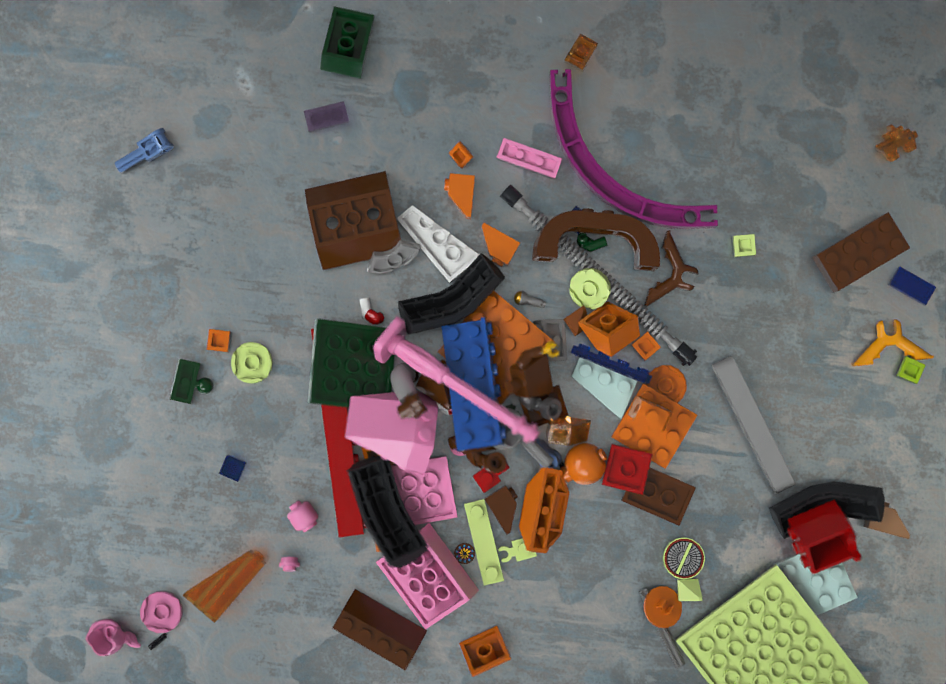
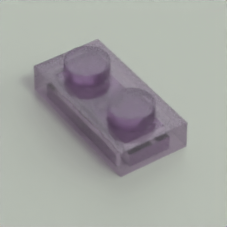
M344 101L304 111L309 132L349 123Z

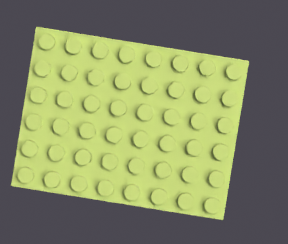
M777 564L675 639L709 684H869Z

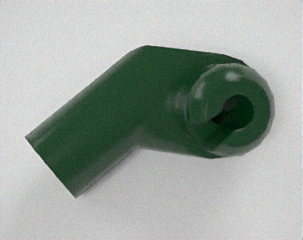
M580 233L577 236L579 247L588 252L608 246L604 236L595 240L588 237L586 233Z

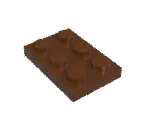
M649 468L643 495L625 491L621 501L680 526L696 487Z

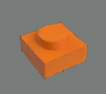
M209 329L207 350L229 352L231 332Z
M646 332L631 345L644 361L661 348L649 332Z

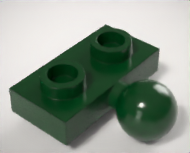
M178 359L169 396L170 400L191 404L194 388H197L202 394H208L212 391L213 382L209 378L204 377L197 380L200 363Z

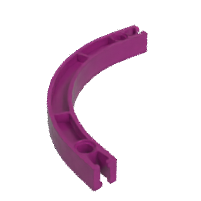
M565 69V72L562 73V77H566V87H556L555 77L558 74V70H550L551 112L558 141L572 169L597 197L620 213L655 226L677 229L716 228L718 226V220H711V222H702L700 220L701 212L711 211L713 214L717 213V205L681 206L660 203L633 193L609 176L589 152L578 129L573 109L571 69ZM556 94H565L567 97L566 101H557ZM687 212L694 214V222L686 221L685 214Z

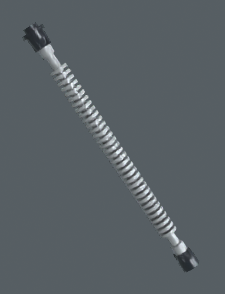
M510 184L500 197L512 208L515 207L519 212L525 213L530 218L527 221L529 224L533 221V227L538 225L535 228L537 231L540 228L542 229L547 224L548 218L542 219L544 214L542 213L539 216L540 210L533 211L527 205L528 202L522 198L523 195ZM563 234L561 235L558 248L562 247L559 250L560 252L565 250L563 255L566 256L569 253L570 255L567 258L570 260L573 257L571 262L577 261L575 264L577 267L581 264L580 270L583 268L598 270L600 265L594 266L595 260L591 263V257L586 259L587 253L582 255L583 249L579 252V246L574 248L575 242L572 245L570 244L572 239L566 241L568 236L562 237ZM616 279L609 280L611 293H613L611 298L617 297L615 302L618 303L620 300V306L625 304L623 309L629 308L628 312L632 311V314L637 315L638 320L641 319L639 324L645 323L643 325L644 328L649 326L647 331L653 330L651 335L657 333L656 339L661 337L668 343V347L673 351L672 354L682 362V366L685 364L690 366L697 359L695 355L696 349L693 350L684 341L681 342L676 337L673 338L666 331L668 328L666 325L662 328L663 322L658 324L660 319L653 320L656 316L652 315L650 317L651 311L646 313L648 310L646 307L643 310L641 309L644 306L643 304L638 306L639 300L634 302L636 298L633 296L630 299L631 293L626 295L627 289L621 291L624 287L618 288L619 282L614 284Z

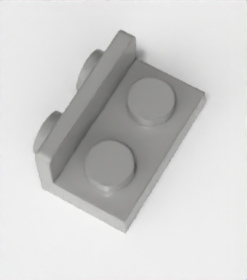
M563 319L533 321V324L558 345L551 348L550 351L558 349L559 355L551 357L548 354V360L566 361L565 321Z

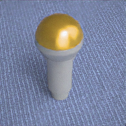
M519 291L514 296V301L518 305L529 304L536 307H545L546 304L542 299L528 296L524 291Z

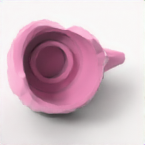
M112 619L98 620L93 623L85 639L99 656L113 655L124 644L133 648H140L141 646L134 633L122 631L120 625Z

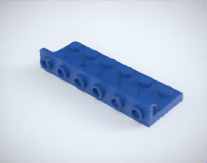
M482 317L478 321L441 326L446 366L449 367L450 372L499 404L498 397H501V388L499 384H496L495 376L499 375L497 363H493V355H496L494 343H491L490 335H493L492 323L488 322L485 317ZM449 387L457 451L504 445L507 433L501 421Z

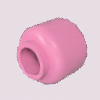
M298 500L289 506L291 511L287 514V518L296 531L302 530L306 532L317 524L318 514L310 502L305 501L301 503Z

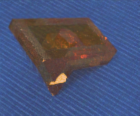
M580 34L567 54L565 63L583 72L598 43Z

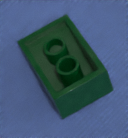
M334 6L321 55L320 70L361 78L374 15Z

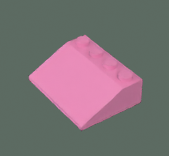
M430 523L418 530L428 547L427 551L415 562L401 568L389 567L384 557L376 562L425 630L469 601L479 591Z

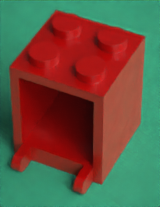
M835 500L788 519L790 528L787 531L791 540H794L791 543L796 555H801L799 558L803 567H808L812 575L849 559H853L856 562L862 559L856 544V534Z

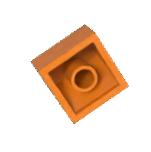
M609 301L579 321V326L593 346L610 357L640 336L638 316Z

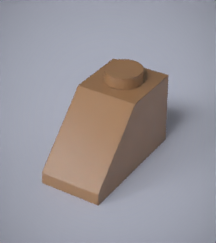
M884 502L882 522L868 520L864 522L863 527L906 539L910 538V534L896 510L889 508L890 503Z

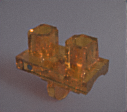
M890 124L886 127L887 133L882 135L885 141L875 146L878 152L883 153L887 161L893 162L900 157L897 148L902 146L906 153L917 149L915 138L918 135L916 131L912 132L908 128L904 130L902 126L895 128Z

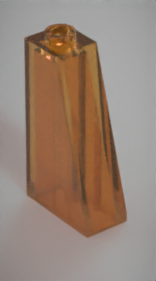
M249 550L186 591L183 596L215 623L265 566V557L257 550L254 552Z

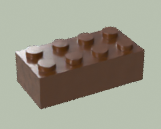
M888 212L812 258L834 293L910 249V246Z

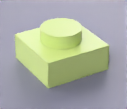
M754 234L732 237L734 257L756 255Z

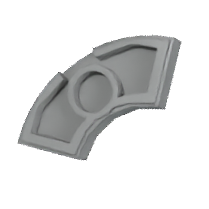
M400 240L395 247L388 251L373 252L367 271L377 274L389 273L403 265H408L421 249L420 244Z

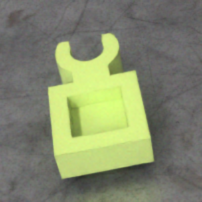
M523 538L511 541L513 547L501 546L498 548L499 552L503 550L508 552V556L501 559L502 562H508L513 556L516 557L517 562L537 556L536 552L526 550Z

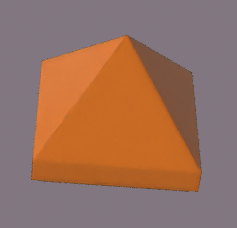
M461 141L449 152V155L461 169L473 158L470 150Z

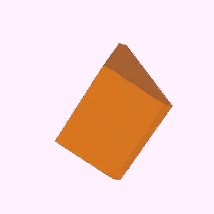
M498 626L459 643L472 677L511 660V654Z

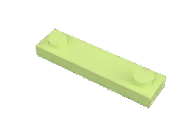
M481 499L465 503V511L483 584L485 586L504 581L485 500Z

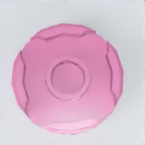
M157 591L150 594L143 601L140 608L142 622L150 631L155 633H166L173 630L180 623L183 615L180 600L173 593L167 591Z

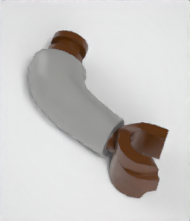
M407 363L398 364L391 372L390 379L394 393L401 403L397 406V412L401 419H411L412 417L418 419L428 410L421 401L414 382L419 378V373Z

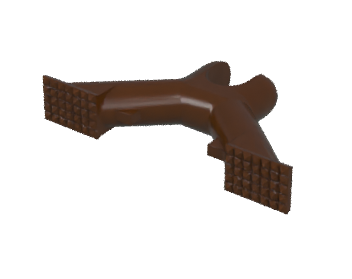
M670 230L666 232L661 248L666 252L664 258L669 259L673 268L670 278L662 283L657 281L656 287L648 289L645 307L676 288L691 291L695 287L683 282L681 277L684 272L698 275V269L684 264Z

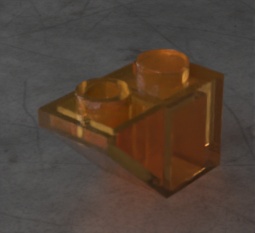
M559 416L555 420L549 419L546 431L547 443L570 446L587 441L591 420Z

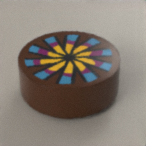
M461 543L455 548L454 556L459 563L468 564L473 561L475 550L471 544Z

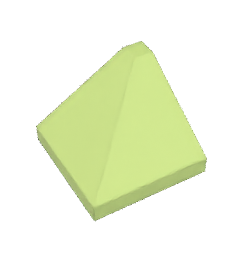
M698 579L677 580L678 601H702Z

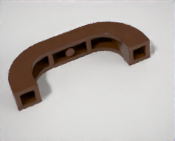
M584 208L581 211L563 212L552 218L541 229L533 246L532 261L553 263L558 258V243L561 235L564 233L582 232L615 235L624 238L631 245L634 252V270L655 271L660 267L658 243L649 228L631 216L614 214V211L604 210L601 213L594 212L590 208Z

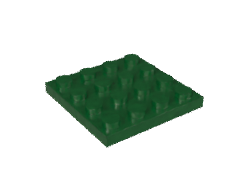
M315 319L307 403L349 408L351 396L391 393L390 375L394 369L395 355L392 354L385 363H380L375 359L373 349L376 341L387 328Z

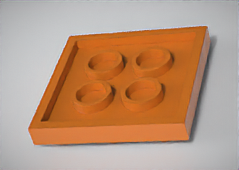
M643 383L636 394L637 396L673 411L665 431L661 432L628 415L635 400L634 397L611 437L631 449L653 454L651 461L666 469L698 415Z

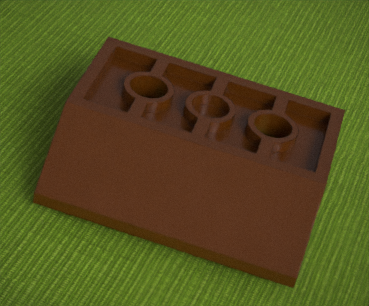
M386 171L305 189L308 214L323 270L371 260L373 252L388 251L401 240ZM372 208L379 210V217L375 220L370 219L367 215L368 211ZM334 217L338 220V226L335 229L327 227V220Z

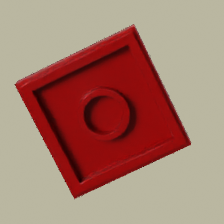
M611 444L602 485L643 495L653 454Z

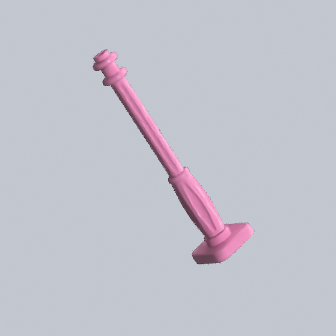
M399 316L391 322L376 341L373 349L375 359L380 363H385L392 354H396L418 372L439 384L444 383L512 428L513 435L518 433L523 435L524 442H534L538 438L540 431L537 430V424L529 425L526 423L525 416L519 418L452 374L449 367L442 364L430 353L405 340L407 333L405 321Z

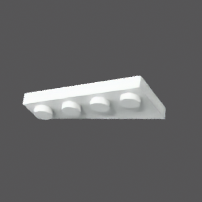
M413 205L396 218L417 244H420L422 251L449 283L464 272L479 256L477 252L458 240Z

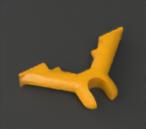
M881 320L876 325L877 339L852 366L872 365L874 359L880 358V353L886 346L893 345L903 350L904 356L910 355L914 360L932 359L934 355H930L904 337L899 320H893L894 333L891 336L885 333L884 324Z

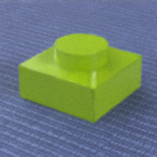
M905 356L896 376L918 384L926 365Z

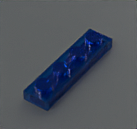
M580 343L579 346L573 345L572 355L648 385L651 381L652 376L648 375L649 371L644 368L637 367L636 370L629 367L630 363L618 359L615 362L609 359L610 356L601 351L595 354L590 352L591 348Z

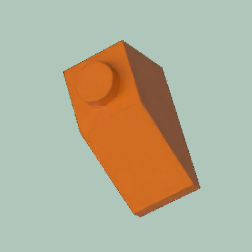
M450 173L449 179L445 178L444 191H448V197L466 219H471L475 175Z
M483 223L482 231L489 256L493 258L491 261L500 267L503 264L508 266L520 242Z

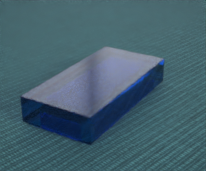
M902 267L897 268L888 284L922 305H927L936 289L934 285Z

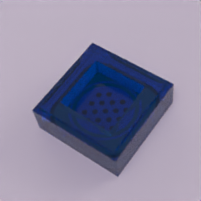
M227 454L219 474L239 482L247 462Z

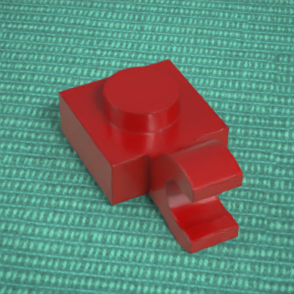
M506 462L505 469L496 474L488 472L484 467L472 475V477L485 493L501 482L499 475L510 467Z

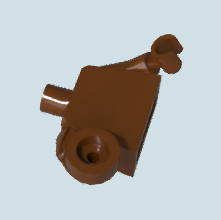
M455 436L449 437L448 443L450 448L456 449ZM493 446L462 451L463 454H466V458L471 464L479 468L485 467L490 473L502 472L506 467V459L503 454L499 452H492L488 455L482 453L497 450Z

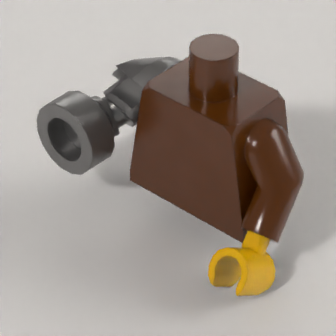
M554 341L547 342L544 348L539 346L523 351L516 363L510 367L511 380L505 384L506 390L510 394L514 393L516 396H519V400L527 409L531 411L533 409L540 410L541 415L550 420H555L559 417L562 409L560 401L554 398H546L542 401L537 396L554 391L548 354L551 357H556L560 353L558 349L550 351L551 348L558 346Z

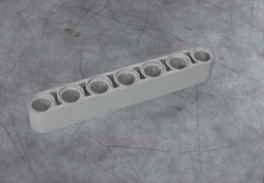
M732 356L712 364L713 371L775 494L794 486L795 481Z

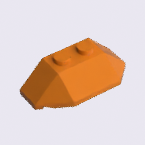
M542 467L526 486L519 528L527 551L547 553L549 547L562 534L570 493L562 470Z

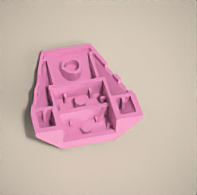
M417 391L428 411L418 419H414V417L411 419H401L397 412V406L401 403L394 392L351 396L345 437L367 450L370 449L381 455V458L392 461L402 470L424 474L434 448L438 405L436 401L426 394Z

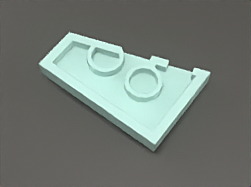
M579 357L571 377L622 420L637 381Z

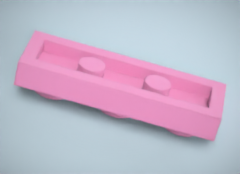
M503 138L497 155V159L553 179L556 178L562 161L560 157Z

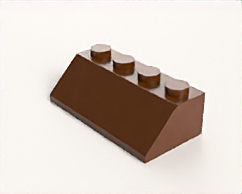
M354 589L332 627L334 630L403 670L407 669L427 632L421 626L357 589Z

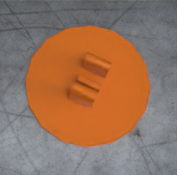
M658 586L647 593L644 600V613L652 625L658 628H669L680 619L682 603L678 601V594L673 589L667 586Z

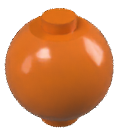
M577 444L568 451L565 457V466L561 467L560 470H562L563 477L567 482L574 480L577 484L590 485L600 480L605 473V460H607V456L602 448L599 449L593 444Z

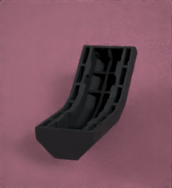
M481 253L461 276L446 289L437 293L398 301L399 313L405 321L406 332L409 335L455 324L472 314L505 279V276L488 257Z
M376 456L354 463L347 472L357 505L368 532L388 566L401 568L415 562L427 551L428 546L404 507L390 461Z
M834 481L811 485L775 504L769 510L780 534L786 539L789 537L787 531L790 528L789 518L832 500L836 501L847 518L882 522L885 497L883 489L880 487Z

